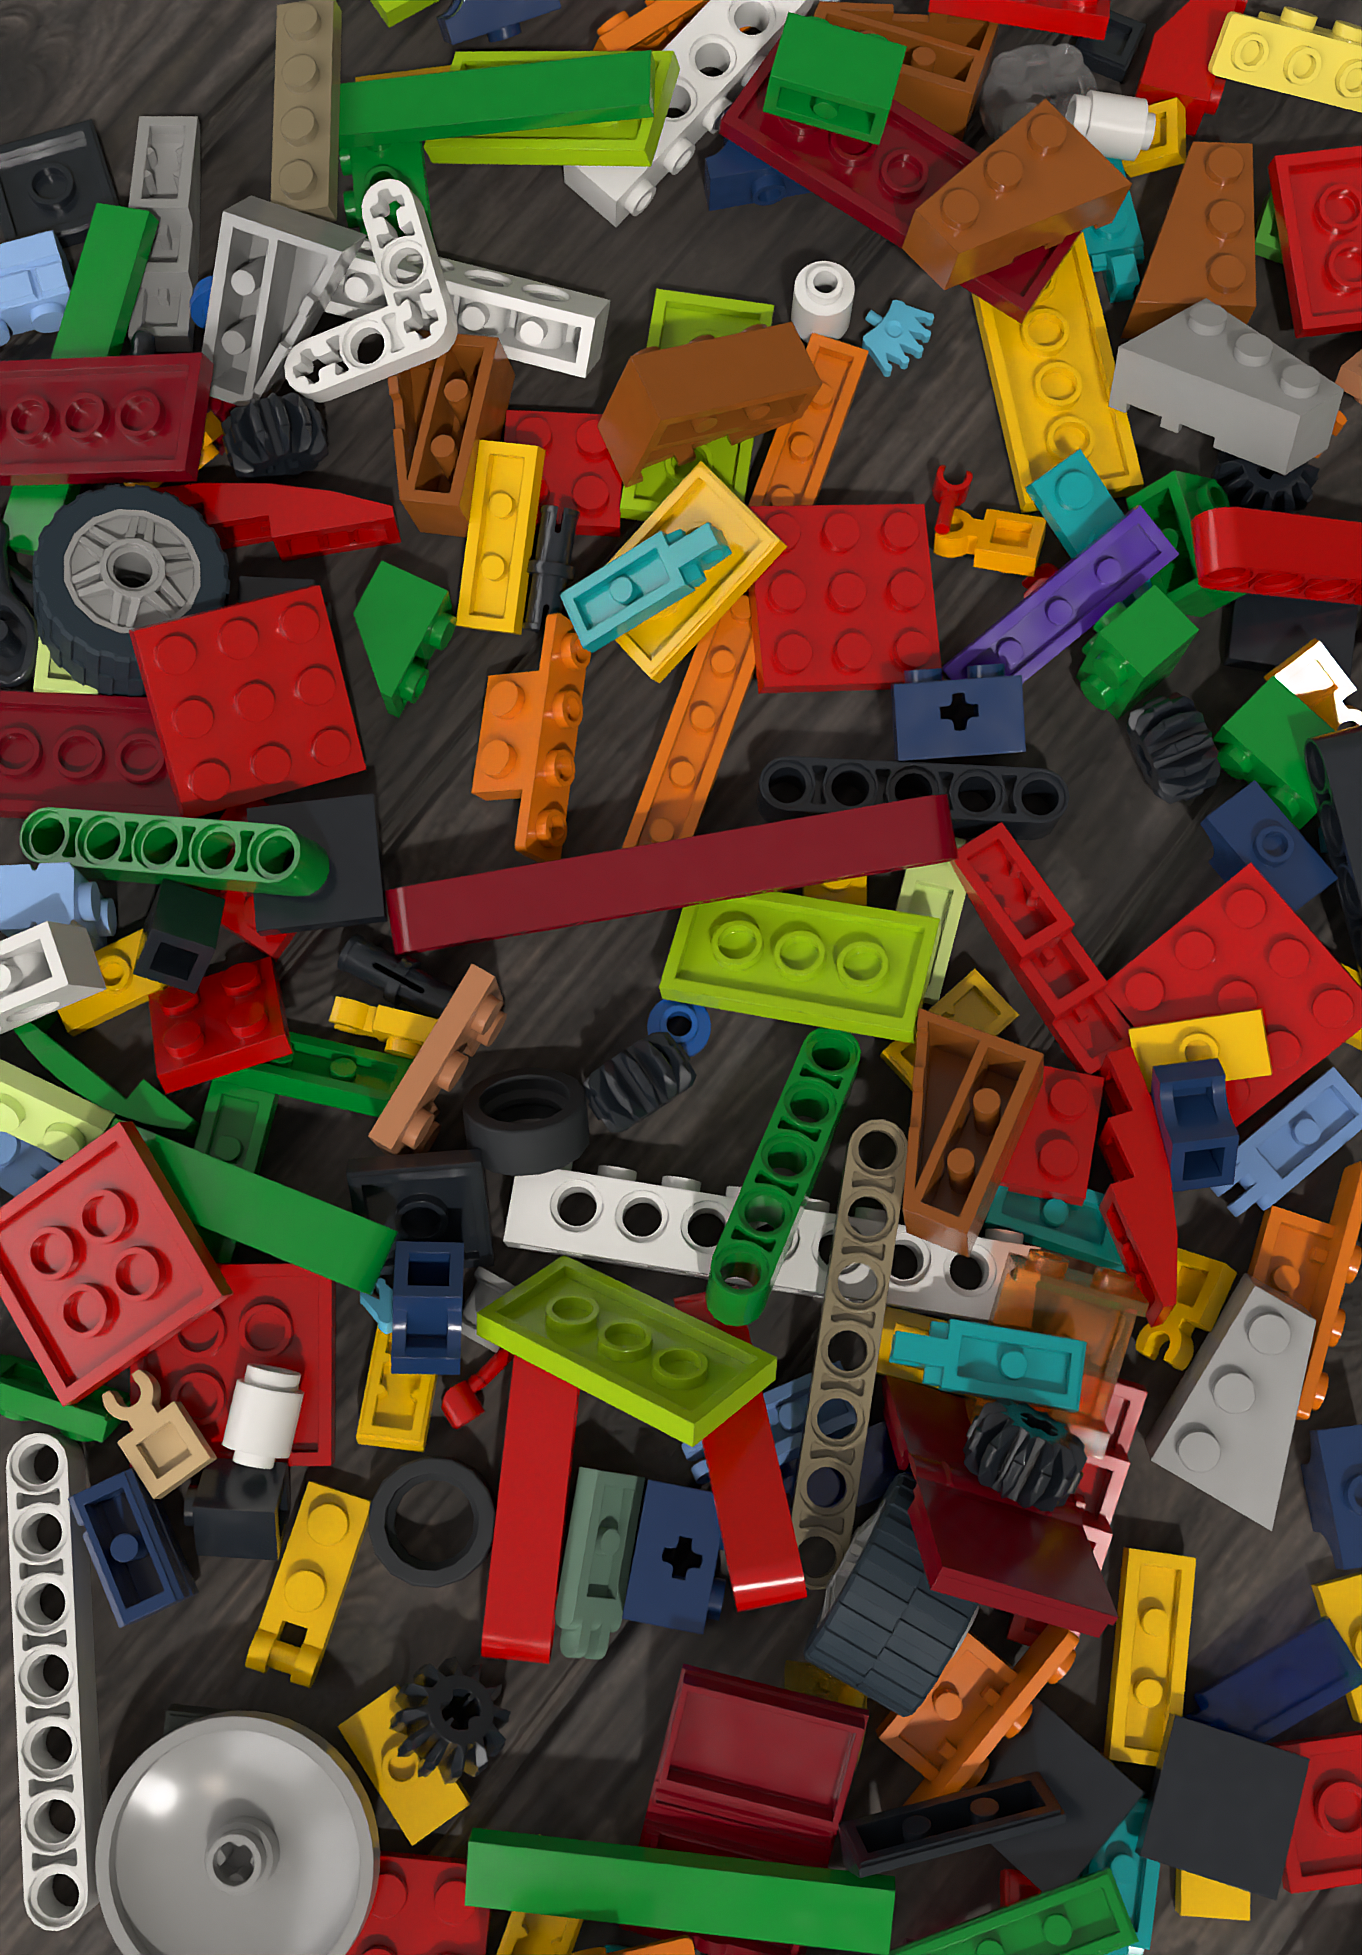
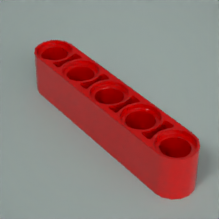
M1242 507L1214 508L1196 515L1191 520L1190 526L1198 584L1202 588L1362 605V522Z
M738 1285L731 1286L732 1288L739 1289ZM706 1291L673 1298L676 1309L752 1345L748 1325L737 1327L726 1325L713 1317L707 1308L705 1300ZM761 1391L702 1439L737 1612L807 1598L800 1554L763 1391Z
M514 1355L481 1656L484 1658L550 1664L580 1388Z

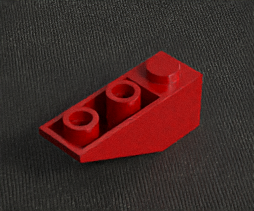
M1190 0L1154 34L1134 97L1147 99L1148 105L1177 97L1186 109V134L1195 136L1204 113L1215 115L1224 90L1226 79L1216 77L1210 73L1208 65L1225 18L1231 11L1243 14L1248 0Z

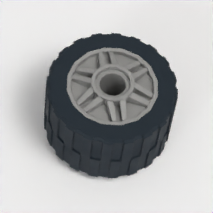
M137 484L135 486L107 485L100 490L86 491L77 495L74 501L68 505L64 504L54 513V518L48 525L44 526L38 537L39 545L37 551H34L32 571L34 618L37 619V631L42 644L47 646L51 659L59 668L65 669L71 675V678L81 685H88L97 689L98 693L109 696H147L129 630L224 607L228 603L230 580L228 579L229 562L227 554L221 548V539L214 528L209 527L203 520V515L193 506L189 507L181 502L179 497L166 491L162 493L150 489V486Z
M906 1472L895 1476L870 1518L860 1527L858 1526L852 1535L850 1546L835 1574L831 1575L826 1585L824 1605L803 1651L805 1660L902 1717L912 1715L924 1702L938 1681L945 1666L954 1657L963 1643L981 1605L930 1590L908 1514V1509L915 1499L913 1490L917 1482L913 1476Z

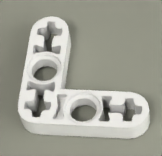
M381 180L371 186L365 194L361 206L362 218L388 306L305 339L293 346L287 355L284 369L289 385L306 398L313 399L315 402L321 403L333 400L438 358L448 352L455 343L458 333L457 319L424 207L419 198L399 180ZM393 201H397L402 206L396 211V216L400 229L407 236L398 237L395 228L385 219L390 214L389 204ZM408 255H421L424 267L418 279L409 284L398 283L396 270L400 261ZM421 300L425 311L436 320V322L430 325L431 336L426 339L416 332L423 327V320L419 308L412 303L414 301ZM370 334H381L385 345L382 355L373 363H360L357 350L363 338ZM319 359L327 366L319 370L318 376L320 380L314 383L306 376L313 372L314 366L312 362ZM344 361V363L349 368L348 371L344 370L336 363Z

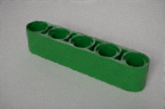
M46 807L31 813L23 822L20 831V846L23 854L29 860L36 863L70 862L85 878L149 884H161L162 880L166 879L187 887L299 897L310 895L319 890L325 883L329 873V858L322 846L304 835L278 824ZM121 840L119 848L114 854L116 844ZM177 843L176 853L171 858V860H169L171 850ZM235 847L234 857L226 866L227 855ZM294 851V859L291 866L283 872L285 858L290 852Z
M820 1027L809 1033L803 1042L712 1256L705 1300L710 1313L723 1324L736 1327L748 1325L758 1319L765 1309L851 1096L861 1050L858 1041L849 1032ZM821 1065L831 1066V1067L835 1068L836 1070H834V1071L825 1070V1069L821 1068L820 1066H821ZM796 1116H808L817 1122H804L796 1118ZM786 1168L795 1172L796 1175L783 1176L774 1172L773 1169ZM765 1222L773 1226L775 1230L770 1232L757 1231L749 1223ZM732 1277L743 1278L750 1282L753 1287L744 1290L735 1289L727 1285L724 1280Z
M113 1118L109 1129L117 1123L125 1121ZM136 1126L192 1223L335 1282L372 1295L398 1231Z

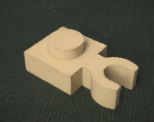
M138 1369L132 1373L135 1382L141 1390L140 1399L135 1405L127 1406L117 1391H107L102 1395L106 1410L113 1417L128 1421L133 1428L132 1432L117 1443L152 1498L161 1499L216 1460L217 1457L182 1402L174 1401L162 1409L159 1405L161 1399L159 1382L150 1372Z

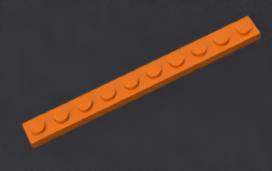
M816 333L811 334L806 351L819 375L822 386L801 419L776 429L748 506L816 504L865 369L868 350ZM749 589L697 643L622 849L696 835L756 670Z

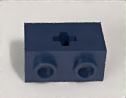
M1005 663L967 666L968 679L943 681L942 668L904 671L905 684H891L895 759L904 761L1026 752L1022 675L1006 676ZM960 693L962 703L973 704V716L963 718L961 722L962 728L954 730L952 720L941 718L940 707L951 705L952 694Z
M648 1479L622 1619L702 1635L706 1618L719 1621L726 1579L714 1577L718 1550H724L712 1491ZM679 1536L692 1538V1551L702 1556L699 1565H688L685 1576L672 1574V1561L662 1558L665 1547L676 1548Z

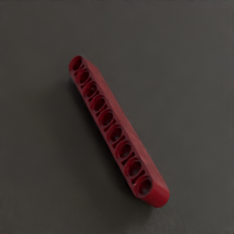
M939 794L409 885L385 891L395 955H405L923 867L959 858L948 795Z

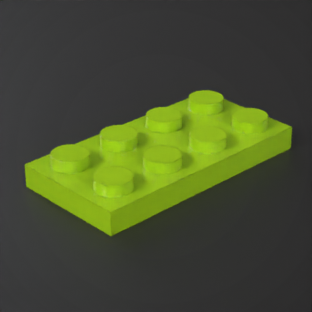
M637 51L455 52L449 72ZM652 51L656 63L654 117L426 140L424 149L431 162L439 164L651 167L680 72L678 60L674 51Z
M656 289L647 347L657 346L661 349L688 344L693 339L703 335H712L717 338L740 333L744 329L756 324H766L769 327L772 326L774 305ZM727 436L694 448L696 460L678 467L675 458L672 457L642 469V482L627 488L623 486L620 504L621 518L646 521L700 461L708 466L745 503L755 437L731 446Z
M771 892L683 907L659 989L662 999L914 1044L917 1033L918 1008H923L941 933L940 918L782 892Z
M565 1255L477 1312L476 1335L691 1447L698 1444L776 1380V1356Z

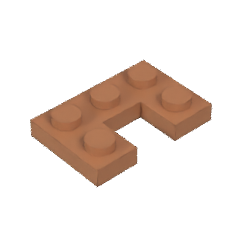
M471 964L368 1135L387 1156L427 1153L430 1150L441 1129V1124L435 1121L440 1111L433 1101L441 1088L450 1092L460 1079L469 1059L462 1053L464 1052L473 1057L480 1044L489 1047L505 1023L507 1014L501 1011L505 1003L495 976L474 964Z

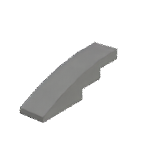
M139 116L128 208L150 211L159 220L131 315L128 338L131 343L135 332L146 329L152 332L155 337L156 352H193L195 322L191 317L189 302L193 295V290L198 283L201 172L200 123L198 116Z

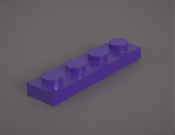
M1136 505L942 666V670L951 680L968 679L967 666L1005 663L1006 676L1022 675L1023 684L1091 628L1111 607L1125 600L1176 558L1179 553L1142 506Z

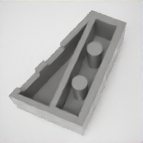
M252 195L223 211L202 353L214 364L209 396L237 406H247L252 398L260 400L280 390L286 379L284 365L288 353L293 346L310 337L367 237L366 234Z
M1205 298L1118 347L1108 407L1124 413L1128 411L1130 405L1161 416L1160 427L1178 433L1182 429V425L1215 437L1213 447L1286 475L1328 449L1344 389L1320 374L1315 368L1308 366L1273 343L1268 337L1261 335L1228 313L1221 306Z
M1244 1273L1217 1318L1212 1331L1208 1333L1144 1441L1151 1461L1270 1531L1273 1529L1316 1326V1319L1303 1305L1249 1274Z

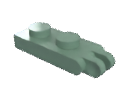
M579 1467L555 1609L556 1624L562 1628L560 1650L565 1657L602 1659L608 1649L610 1633L617 1631L621 1625L645 1477Z

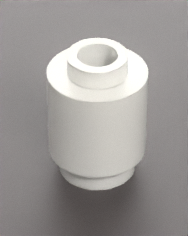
M1089 90L1086 96L1074 94L1069 102L1065 117L1105 157L1134 161L1140 150L1147 151L1149 149L1156 126L1155 113L1148 112L1147 99Z
M830 261L814 262L804 267L795 280L791 322H793L800 338L806 343L809 342L812 333L838 340L849 327L855 286L850 273L841 265Z
M256 1363L247 1364L244 1379H237L222 1442L223 1446L235 1450L234 1462L250 1467L272 1469L275 1458L290 1457L304 1392L298 1389L301 1378L300 1373L276 1366Z

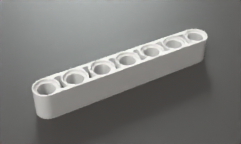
M33 1433L22 1437L13 1445L6 1463L23 1888L26 1911L33 1923L44 1930L60 1931L72 1926L99 1903L95 1859L98 1833L103 1814L90 1554L82 1536L86 1528L85 1526H78L67 1499L86 1489V1470L83 1450L76 1440L70 1439L63 1434ZM46 1445L54 1449L59 1460L55 1476L47 1483L41 1481L34 1470V1459L38 1451ZM48 1513L57 1518L62 1528L61 1540L58 1546L51 1552L44 1549L37 1538L38 1524ZM50 1583L59 1587L65 1598L64 1612L57 1621L47 1618L40 1607L41 1593ZM51 1654L62 1658L68 1668V1682L62 1691L52 1689L44 1680V1663ZM52 1726L65 1730L71 1738L72 1751L67 1762H60L52 1758L47 1750L46 1738ZM54 1799L63 1800L74 1810L76 1821L75 1828L71 1834L61 1833L51 1824L49 1811ZM57 1873L68 1875L77 1884L79 1898L75 1907L61 1904L54 1896L52 1885Z

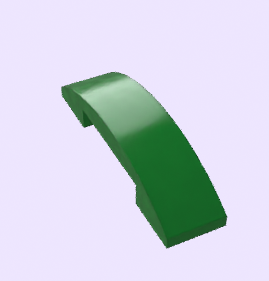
M58 1010L13 1029L27 1049L45 1068L61 1082L92 1103L115 1113L116 1117L127 1122H133L136 1126L177 1137L197 1138L200 1123L150 1083L143 1079L130 1096L126 1098L46 1033L47 1030L60 1017Z

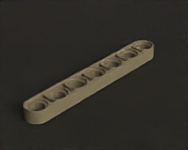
M884 1119L870 1120L861 1124L850 1136L846 1147L790 1515L797 1546L809 1537L820 1536L827 1539L835 1549V1561L828 1572L818 1576H811L803 1572L806 1588L812 1590L826 1589L831 1575H834L851 1543L904 1189L908 1146L904 1132L894 1123ZM880 1131L893 1139L896 1146V1156L894 1162L889 1167L873 1169L862 1162L858 1146L864 1135ZM861 1197H871L878 1200L886 1211L884 1228L873 1236L858 1234L851 1227L848 1220L850 1206ZM852 1263H860L867 1266L873 1271L876 1278L874 1294L869 1300L862 1303H853L846 1300L838 1288V1278L841 1271ZM844 1330L856 1332L863 1338L866 1345L864 1361L852 1370L836 1368L828 1357L830 1339L836 1333ZM841 1398L848 1401L856 1413V1422L853 1430L842 1438H831L824 1435L817 1424V1414L820 1407L830 1399ZM821 1467L837 1469L845 1480L846 1490L844 1496L837 1504L832 1506H819L810 1500L807 1494L809 1476Z

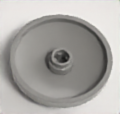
M241 1710L220 1712L198 1718L170 1732L149 1747L123 1775L111 1795L98 1833L95 1859L96 1886L107 1927L123 1955H345L358 1938L372 1909L380 1872V1844L375 1815L360 1779L345 1758L323 1737L304 1725L271 1713Z

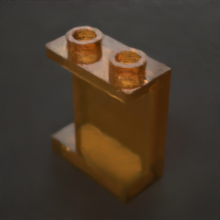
M1029 1249L1027 1257L1009 1252L987 1325L1087 1342L1079 1411L1072 1413L1036 1406L1030 1407L1039 1412H1048L1049 1417L1055 1421L1067 1424L1070 1433L1078 1436L1084 1443L1085 1454L1103 1460L1111 1435L1104 1421L1136 1316L1145 1317L1149 1302L1141 1290L1134 1286L1135 1279L1120 1271L1105 1267H1095L1094 1274L1091 1275L1068 1268L1069 1260L1045 1250ZM966 1395L964 1404L970 1423H972L976 1415H980L985 1403L996 1402V1400Z

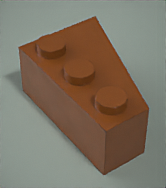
M819 1L814 13L815 17L825 19L832 25L863 34H878L891 42L907 46L893 99L959 141H963L991 62L1000 26L999 23L929 12L928 15L895 14L893 4Z
M1045 98L915 210L902 249L943 290H947L1009 265L1013 262L1014 257L1041 246H1044L1046 250L1061 244L1064 238L1070 234L1090 226L1098 229L1112 223L1132 183Z
M1192 143L1176 182L1121 338L1133 339L1205 298L1221 306L1228 313L1247 325L1256 308L1253 144Z
M793 322L769 327L766 324H756L736 334L717 338L712 335H703L693 339L688 344L666 349L651 346L636 352L633 356H630L597 427L625 488L643 481L642 469L674 457L678 467L695 461L696 454L693 449L727 436L730 445L733 446L801 419L822 386V382Z
M428 330L416 331L424 339L431 336ZM457 333L455 343L445 354L388 377L389 395L393 400L396 428L393 429L399 498L420 532L467 538L479 440L500 442L506 410L508 409L515 379L514 370L498 337Z
M918 1008L916 1058L913 1070L912 1108L902 1208L906 1233L969 1258L1043 1084V1053Z

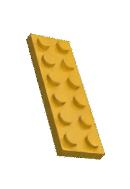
M1082 232L1022 324L971 293L1021 514L1039 511L1025 487L1079 449H1081L1113 498L1131 496L1139 492L1144 485L1127 412L1124 413L1108 407L1115 362L1084 233Z

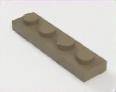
M306 0L277 5L271 202L328 222L337 221L342 11L336 0Z

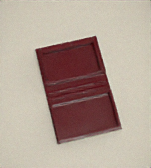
M885 1374L881 1381L885 1400L883 1416L899 1469L905 1471L910 1463L914 1479L917 1482L913 1490L915 1499L908 1509V1514L930 1590L1099 1638L1108 1624L1114 1625L1119 1617L1083 1528L1081 1513L1074 1504L1071 1495H1069L1064 1506H1057L1053 1511H1041L1034 1506L1023 1508L1010 1498L1001 1499L1000 1494L993 1488L981 1485L978 1481V1476L969 1472L963 1463L965 1454L962 1450L968 1439L966 1433L974 1417L980 1415L984 1405Z
M683 1663L638 1847L828 1868L838 1831V1824H840L869 1718V1710ZM619 1924L622 1930L660 1940L689 1935L693 1940L694 1948L708 1955H806L808 1947L796 1944Z

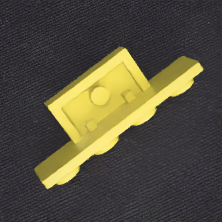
M1284 6L1281 16L1262 11L1259 12L1258 18L1234 11L1227 14L1208 65L1210 73L1226 79L1362 113L1361 26L1336 20L1332 30L1315 26L1318 19L1316 15Z

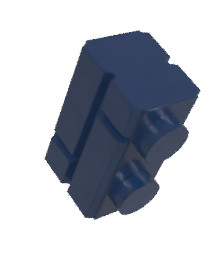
M134 1468L123 1471L67 1498L78 1526H85L86 1528L82 1536L119 1628L137 1623L199 1593L162 1500L152 1498Z

